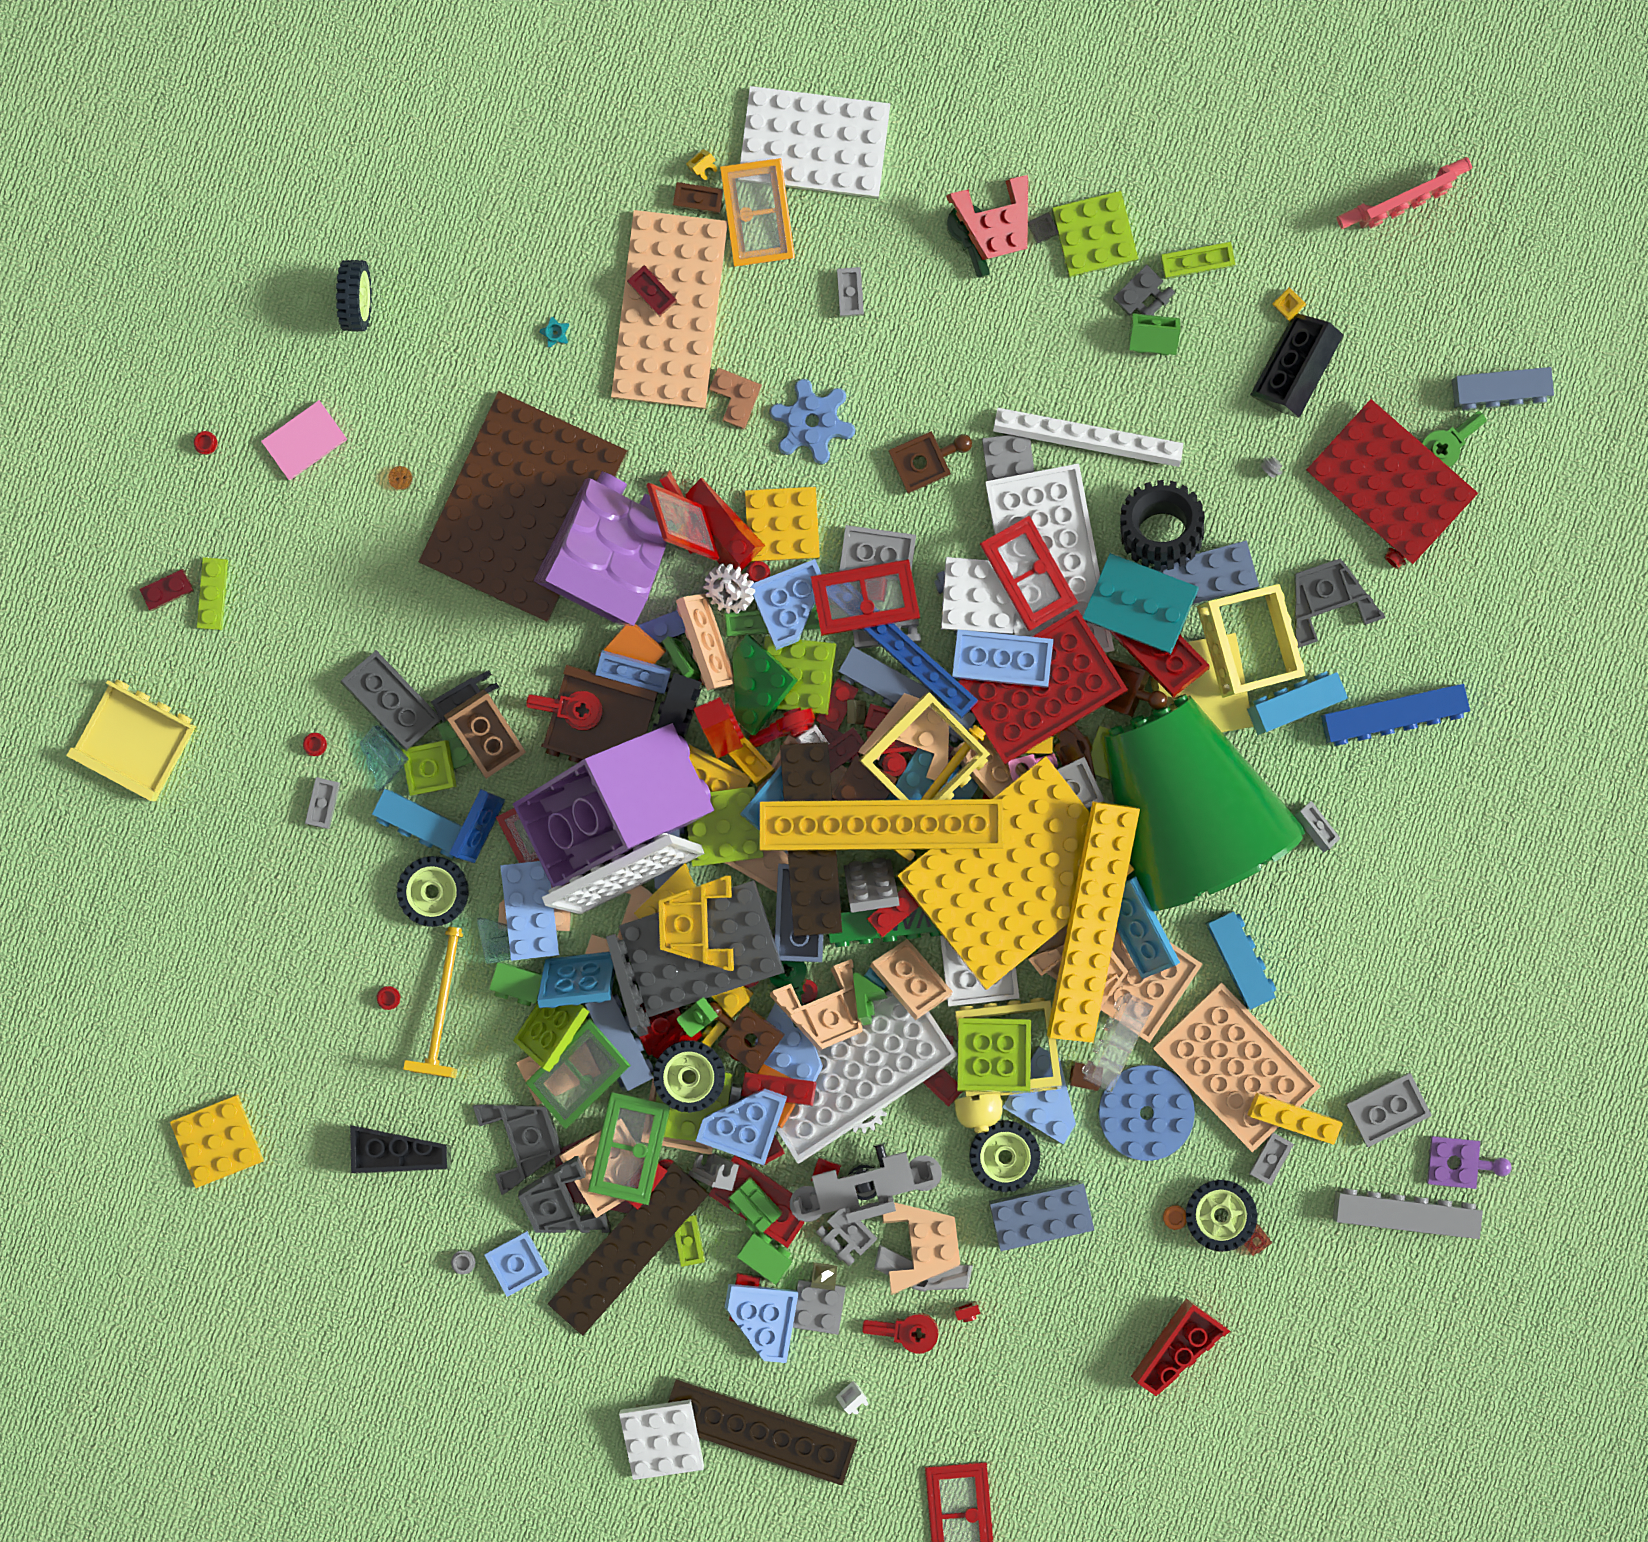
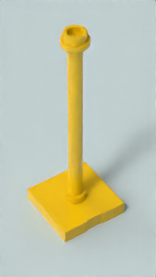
M976 725L973 728H969L968 731L977 741L978 739L984 740L986 733ZM966 742L959 748L920 800H931L939 792L972 749ZM910 849L894 850L908 862L916 855Z
M448 927L445 935H448L449 938L428 1059L425 1058L424 1063L405 1060L403 1070L456 1079L458 1069L440 1066V1061L437 1060L458 937L463 938L461 928Z

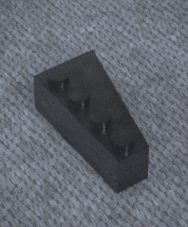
M674 673L673 678H669L665 692L668 693L666 699L661 702L658 710L660 715L658 724L654 723L651 732L673 723L677 734L685 739L694 714V708H696L703 687L702 682Z

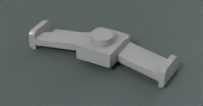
M879 1244L874 1269L888 1275L889 1271L913 1269L912 1260ZM973 1264L959 1265L956 1268L912 1286V1289L923 1292L927 1290L968 1289Z

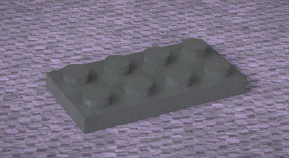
M377 650L341 680V684L405 751L410 749L441 721L439 715Z
M615 934L607 936L606 940L630 1027L639 1037L649 1034L647 1027L650 1026V1021L647 1013L641 1007V1004L644 1002L640 989L638 990L634 983L636 976L628 961L629 956L624 940H620Z

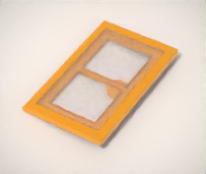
M781 158L720 167L734 267L794 259L795 254Z

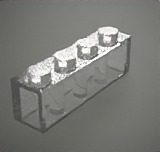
M1130 993L1124 994L1123 997H1118L1114 1005L1116 1012L1113 1018L1109 1017L1103 1027L1106 1033L1102 1040L1098 1039L1092 1050L1095 1052L1092 1061L1088 1060L1082 1070V1073L1085 1074L1083 1080L1106 1092H1112L1154 1007L1153 1005Z

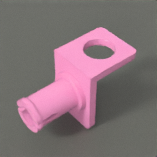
M1054 753L1047 755L1053 766L1057 768L1058 763ZM1034 754L1009 761L1008 767L1012 782L1019 777L1015 772L1017 764L1024 763L1025 769L1028 770L1043 757L1034 758Z

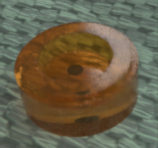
M397 466L390 471L388 480L393 488L402 491L412 485L413 475L408 468Z

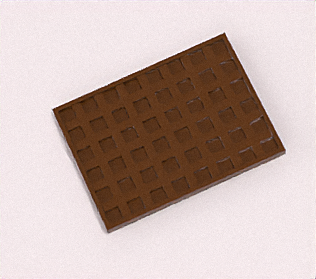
M498 391L418 562L549 622L561 595L533 580L584 480L591 478L597 481L602 471L616 477L628 451Z

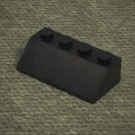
M1298 313L1289 321L1250 395L1281 413L1300 418L1344 335L1328 321Z

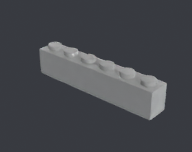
M1343 1188V1192L1336 1191L1333 1220L1338 1223L1480 1239L1483 1210L1476 1208V1204L1470 1202H1462L1461 1206L1452 1205L1451 1200L1438 1199V1203L1428 1202L1429 1198L1414 1196V1200L1405 1199V1195L1391 1193L1390 1197H1383L1381 1192L1367 1191L1366 1194H1358L1357 1189Z

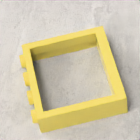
M1280 584L1208 601L1197 606L1222 698L1305 676L1304 664L1300 658L1297 639L1292 630L1291 618L1287 612L1284 601L1285 597L1281 591ZM1265 596L1287 673L1241 685L1219 607Z
M926 692L859 759L897 800L909 799L873 762L928 706L977 753L931 800H951L954 796L953 791L958 786L962 788L971 779L970 774L975 769L979 771L983 768L984 764L988 761L986 758L990 755L930 692Z
M1034 998L1030 1000L1031 1003L1021 1004V1001L1016 1000L1007 1002L1005 1006L989 1003L979 1009H974L973 1006L960 1007V1011H955L957 1035L959 1018H982L1043 1010L1047 1031L1052 1009L1051 1000L1045 1001V998ZM1047 1036L1053 1077L1030 1079V1093L1061 1089L1062 1082L1056 1039ZM965 1091V1097L971 1096V1098H975L982 1094L1005 1096L1023 1093Z

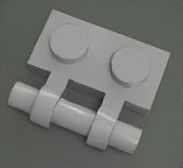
M845 1208L837 1210L827 1220L833 1227L829 1232L823 1226L816 1230V1234L821 1238L820 1241L825 1246L828 1245L836 1253L835 1257L839 1261L843 1260L848 1266L855 1261L849 1254L853 1249L861 1256L878 1239L861 1220L848 1224ZM838 1234L848 1242L846 1246L842 1247L835 1239Z

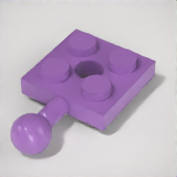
M1431 1136L1427 1184L1476 1189L1478 1170L1493 1171L1497 1176L1504 1177L1511 1172L1512 1166L1510 1161L1503 1157L1495 1159L1494 1162L1479 1160V1140ZM1451 1156H1458L1460 1159V1165L1456 1169H1450L1447 1165V1161Z

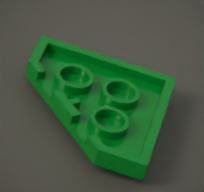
M746 635L733 652L736 720L750 734L756 735L798 681L751 635Z

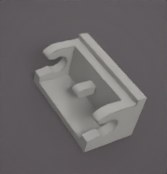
M699 1153L695 1158L692 1171H689V1175L711 1187L732 1191L739 1165L712 1153V1155H708L707 1163L702 1166L703 1154Z

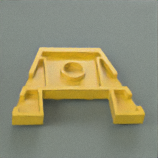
M724 876L659 900L661 950L723 968L727 971L734 970L733 948L708 949L707 898H731V876Z

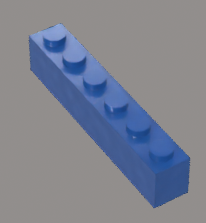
M1459 684L1321 715L1326 742H1334V746L1348 744V738L1357 737V741L1372 738L1371 733L1380 732V735L1384 736L1395 733L1394 728L1402 726L1404 731L1418 728L1417 723L1426 721L1427 726L1441 723L1440 718L1449 716L1450 721L1464 718L1463 713L1470 712L1465 685Z

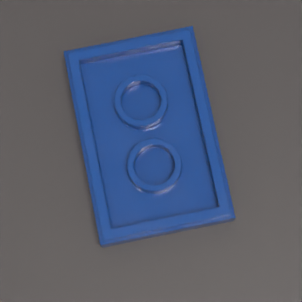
M480 789L449 854L475 863L505 799Z

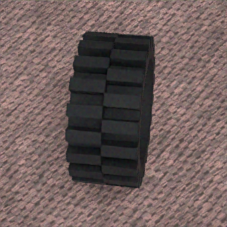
M1157 480V486H1152L1151 482L1144 484V490H1141L1138 486L1134 489V497L1129 494L1125 499L1126 505L1122 504L1120 533L1121 543L1124 544L1125 552L1127 555L1131 553V559L1136 563L1141 559L1142 565L1145 567H1149V564H1154V570H1161V565H1167V570L1174 569V563L1177 562L1180 567L1185 565L1186 557L1192 560L1195 557V550L1200 551L1202 541L1204 540L1205 515L1201 500L1197 502V495L1194 491L1188 494L1187 486L1182 485L1180 489L1177 488V482L1170 481L1169 486L1164 485V480ZM1168 514L1179 519L1183 523L1185 530L1177 539L1157 542L1147 539L1141 533L1140 526L1151 516Z

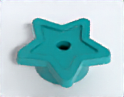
M551 317L547 327L539 330L541 334L547 337L548 347H552L557 342L568 343L565 333L569 328V323L560 324L554 317Z

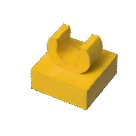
M702 149L686 163L690 171L699 175L704 180L708 179L704 173L706 168L710 167L713 172L717 171V167L712 164L716 161L715 158L705 149Z

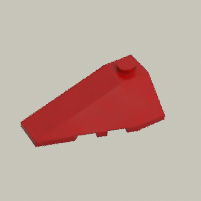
M700 478L685 494L687 499L703 505L719 559L716 561L719 565L723 564L727 567L729 564H732L734 570L740 567L742 571L765 547V544L703 478Z

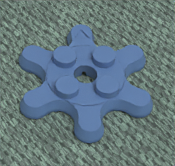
M805 378L799 379L795 383L796 402L790 406L776 403L771 406L769 411L770 417L773 420L785 423L788 428L787 435L779 442V451L784 455H791L798 447L806 446L812 451L813 460L817 464H825L830 458L828 450L830 439L840 437L848 440L855 434L854 425L850 422L841 421L837 416L838 407L846 401V393L841 388H834L827 396L818 397L813 393L812 384L809 380ZM807 416H818V425L809 427L805 422Z

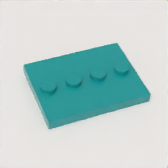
M1110 553L1084 612L1083 619L1086 622L1171 654L1199 587Z

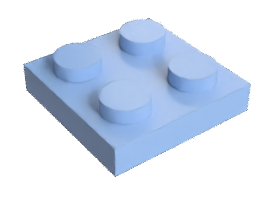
M528 1231L484 1254L507 1297L550 1273Z

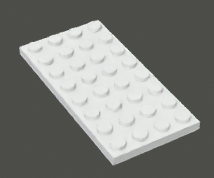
M1079 464L986 481L985 486L995 535L1030 516L1078 601L1074 606L1031 631H1028L1015 608L1014 635L1032 637L1077 609L1083 617L1099 580L1100 572ZM1025 533L998 548L1004 562L1018 563L1017 577L1031 570L1033 563L1039 560ZM1047 572L1041 575L1034 573L1017 583L1033 613L1061 598ZM1086 622L1103 651H1114L1110 631Z
M889 990L885 993L888 997L887 999L873 1001L875 1015L872 1016V1024L862 1025L863 1032L820 1051L817 1050L823 1067L815 1081L817 1084L813 1107L796 1104L783 1128L777 1126L776 1129L798 1164L958 1059L957 1053L929 1011L915 1020Z

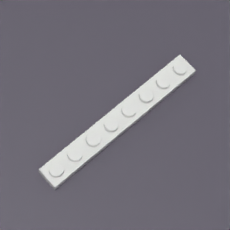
M997 408L994 432L1177 467L1181 463L1183 443Z

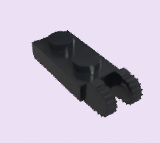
M489 670L475 678L466 680L431 701L432 706L443 723L447 721L444 717L445 714L480 692L476 684L487 680L492 675ZM497 683L491 684L484 690L491 694L499 688V685Z

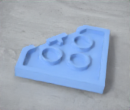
M815 559L755 582L750 587L755 589L753 594L754 600L776 650L799 641L815 605L810 576L821 575Z
M775 1002L767 1021L785 1035L764 1064L793 1079L816 1081L823 1067L816 1047L799 1028L793 1026L792 1020Z
M1038 1046L1031 1057L1030 1079L1053 1077L1050 1054L1047 1050ZM1058 1058L1062 1082L1061 1089L1008 1095L1002 1107L1064 1145L1076 1123L1060 1058Z
M762 1089L705 1116L702 1120L696 1142L764 1165L787 1096Z
M728 1284L724 1308L763 1361L787 1362L798 1292L788 1289Z

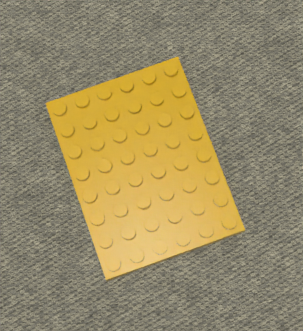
M1047 756L1039 760L992 798L1003 799V849H928L896 875L985 990L989 989L1069 923L1090 812ZM1130 864L1128 867L1127 875L1134 870Z

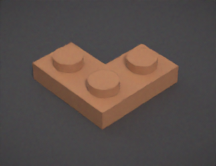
M718 367L709 390L731 399L723 421L745 430L762 384Z

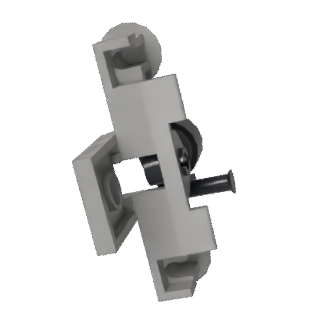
M886 1142L875 1144L873 1147H875L880 1168H876L869 1163H859L849 1170L847 1176L840 1177L839 1179L837 1178L836 1170L812 1176L814 1187L803 1186L792 1194L790 1209L798 1220L810 1222L818 1219L822 1214L845 1208L848 1224L896 1211L893 1195L916 1189L929 1191L935 1188L942 1176L941 1167L933 1157L927 1155L918 1156L912 1159L910 1163L908 1162L906 1151L887 1156L884 1146ZM877 1195L879 1202L860 1207L858 1199L870 1200Z

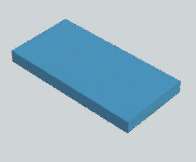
M1134 877L1125 882L1116 930L1141 978L1144 979L1176 966L1180 961L1137 878Z

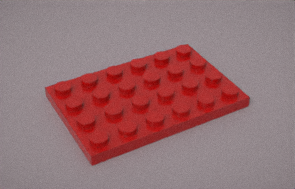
M1372 399L1365 404L1306 469L1312 477L1412 565L1478 495L1475 489Z
M1078 609L1032 636L1053 639L1048 688L968 679L958 681L978 700L971 708V711L1004 765L1128 691Z

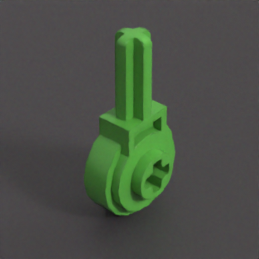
M1477 411L1456 429L1451 427L1447 431H1434L1428 434L1421 443L1448 467H1451L1459 459L1460 448L1466 444L1464 440L1485 424L1487 420L1483 413ZM1442 447L1443 451L1438 455L1436 450Z

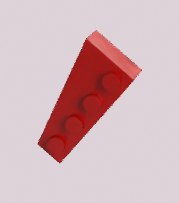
M721 697L694 708L702 730L717 759L743 747L740 739H743L744 736L729 703L724 704Z
M1186 1298L1131 1377L1140 1386L1153 1395L1158 1396L1180 1376L1179 1374L1188 1366L1191 1367L1198 1357L1206 1350L1209 1351L1215 1346L1214 1343L1231 1331L1224 1324Z

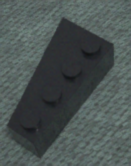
M350 1125L352 1174L451 1170L450 1145Z

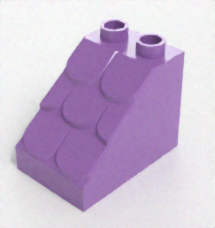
M602 471L597 481L591 478L584 480L533 581L618 625L634 626L648 599L667 542L662 538L650 496L644 494L640 503L623 496L622 494L627 484ZM669 520L666 523L668 530L671 531L673 524Z
M673 723L590 756L513 803L552 887L564 886L570 883L569 880L573 877L585 876L591 873L590 870L598 865L605 866L612 863V858L621 854L626 856L633 852L634 847L641 844L648 845L654 842L656 836L663 833L670 834L714 811L710 802V790L707 784L698 777L689 759V746L685 739L677 734Z

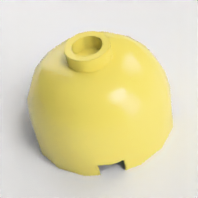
M982 1094L975 1098L968 1096L954 1101L957 1119L966 1128H973L975 1133L988 1132L989 1127L995 1125L1002 1115V1100L999 1094Z

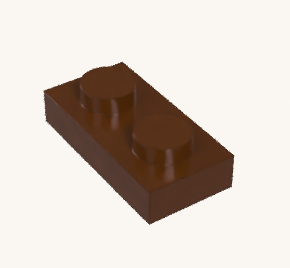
M677 182L673 207L720 215L724 190Z

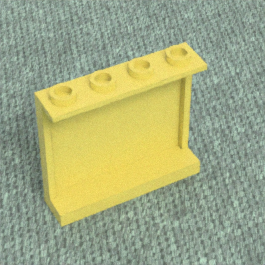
M1236 633L1227 634L1239 681L1243 685L1245 684ZM1206 639L1188 642L1210 665V668L1174 698L1183 694L1190 695L1222 733L1254 727L1247 708H1250L1247 692L1222 698ZM1151 678L1152 691H1162L1166 694L1168 699L1166 706L1173 704L1174 698L1154 678Z
M118 679L115 682L107 680L106 684L109 685L77 745L75 748L71 747L66 756L149 801H156L196 726L190 723L192 719L182 713L176 716L169 712L171 707L159 701L157 705L150 702V696L139 690L135 694L128 690L129 685Z

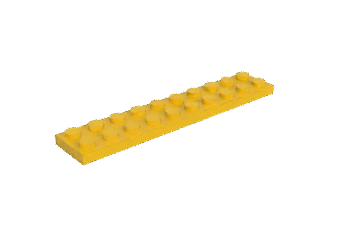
M1003 799L760 802V851L1003 849Z
M1092 801L1046 1035L1049 1038L1094 1043L1140 811L1139 808Z

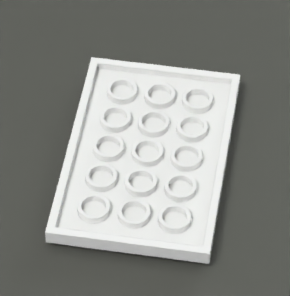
M750 86L740 164L781 158L785 187L879 199L890 103ZM770 173L738 178L740 182L772 185Z
M663 833L656 836L654 842L648 845L641 844L634 847L633 852L626 856L621 854L612 858V863L605 866L598 865L590 870L591 873L585 876L573 877L569 880L570 883L563 887L560 885L551 888L548 891L549 894L543 896L542 899L545 906L583 914L705 853L700 844Z

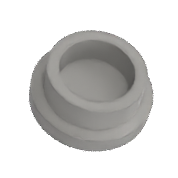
M1265 456L1263 458L1264 462L1260 466L1269 476L1275 478L1277 475L1280 476L1282 474L1280 469L1282 464L1275 457L1268 458Z
M467 1250L456 1252L451 1260L453 1270L458 1274L470 1273L475 1267L474 1255Z

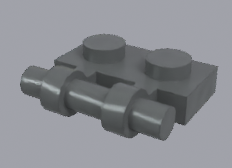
M1146 265L1113 297V300L1129 316L1135 310L1142 315L1155 316L1154 313L1162 306H1166L1175 292L1169 286L1161 292L1158 287L1163 283V280ZM1152 295L1155 300L1146 307L1143 302Z

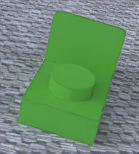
M853 973L858 1019L863 1026L872 1024V1016L875 1015L872 1001L887 999L888 997L877 985L859 973Z
M703 997L676 1020L688 1036L693 1037L717 1018L718 1015Z

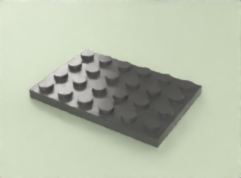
M755 880L732 887L731 898H707L708 949L733 948V971H727L723 968L661 950L659 912L619 925L648 1017L699 1001L703 997L708 998L784 973Z

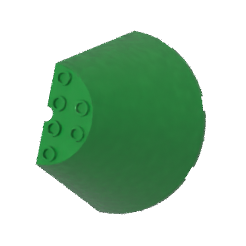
M1186 694L1174 698L1173 704L1160 710L1152 709L1153 714L1148 717L1139 715L1130 720L1131 724L1122 727L1118 725L1108 730L1109 734L1104 736L1114 804L1140 809L1129 862L1134 870L1127 875L1126 881L1134 877L1137 878L1154 912L1195 901L1194 897H1199L1206 891L1209 895L1214 894L1262 870L1260 865H1266L1271 860L1273 862L1278 861L1294 849L1303 839L1302 835L1305 834V830L1297 818L1195 700Z

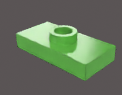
M667 636L662 642L672 656L671 661L674 666L682 672L683 676L698 681L701 678L700 669L681 640Z

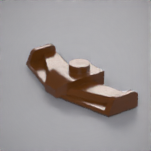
M1072 724L1056 734L1061 743L1054 745V748L1062 766L1085 757L1096 781L1091 756L1093 747L1088 736L1083 735L1076 725Z

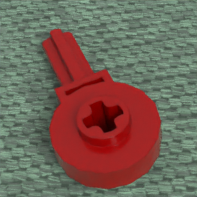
M578 691L569 697L561 696L560 699L529 694L527 697V708L557 713L558 718H564L572 728L577 730L594 728L600 722L603 715L600 700L594 694L587 691ZM582 704H585L589 713H585L583 717H580V713L576 712V710L581 708Z
M801 707L785 712L783 714L784 717L770 724L769 727L760 730L756 735L751 734L749 742L757 748L779 737L789 734L793 737L809 730L808 726L814 724L813 720L816 719L812 708L801 710Z
M913 1313L905 1319L897 1318L896 1323L864 1320L862 1327L864 1334L894 1337V1342L902 1343L905 1349L915 1354H924L932 1350L939 1337L937 1323L931 1316L924 1313ZM917 1328H921V1332L925 1333L921 1338L917 1337V1333H913L916 1332Z

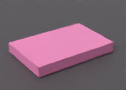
M318 400L261 442L288 480H292L348 439L321 401Z

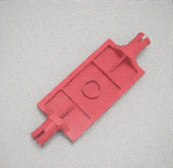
M1464 157L1449 165L1447 164L1438 170L1434 179L1376 206H1369L1363 203L1337 216L1338 225L1341 229H1344L1359 222L1362 229L1367 226L1372 229L1382 224L1383 220L1388 218V216L1394 219L1404 214V210L1410 206L1413 209L1425 204L1426 200L1432 196L1434 199H1437L1447 194L1457 176L1472 169L1471 162L1468 157Z

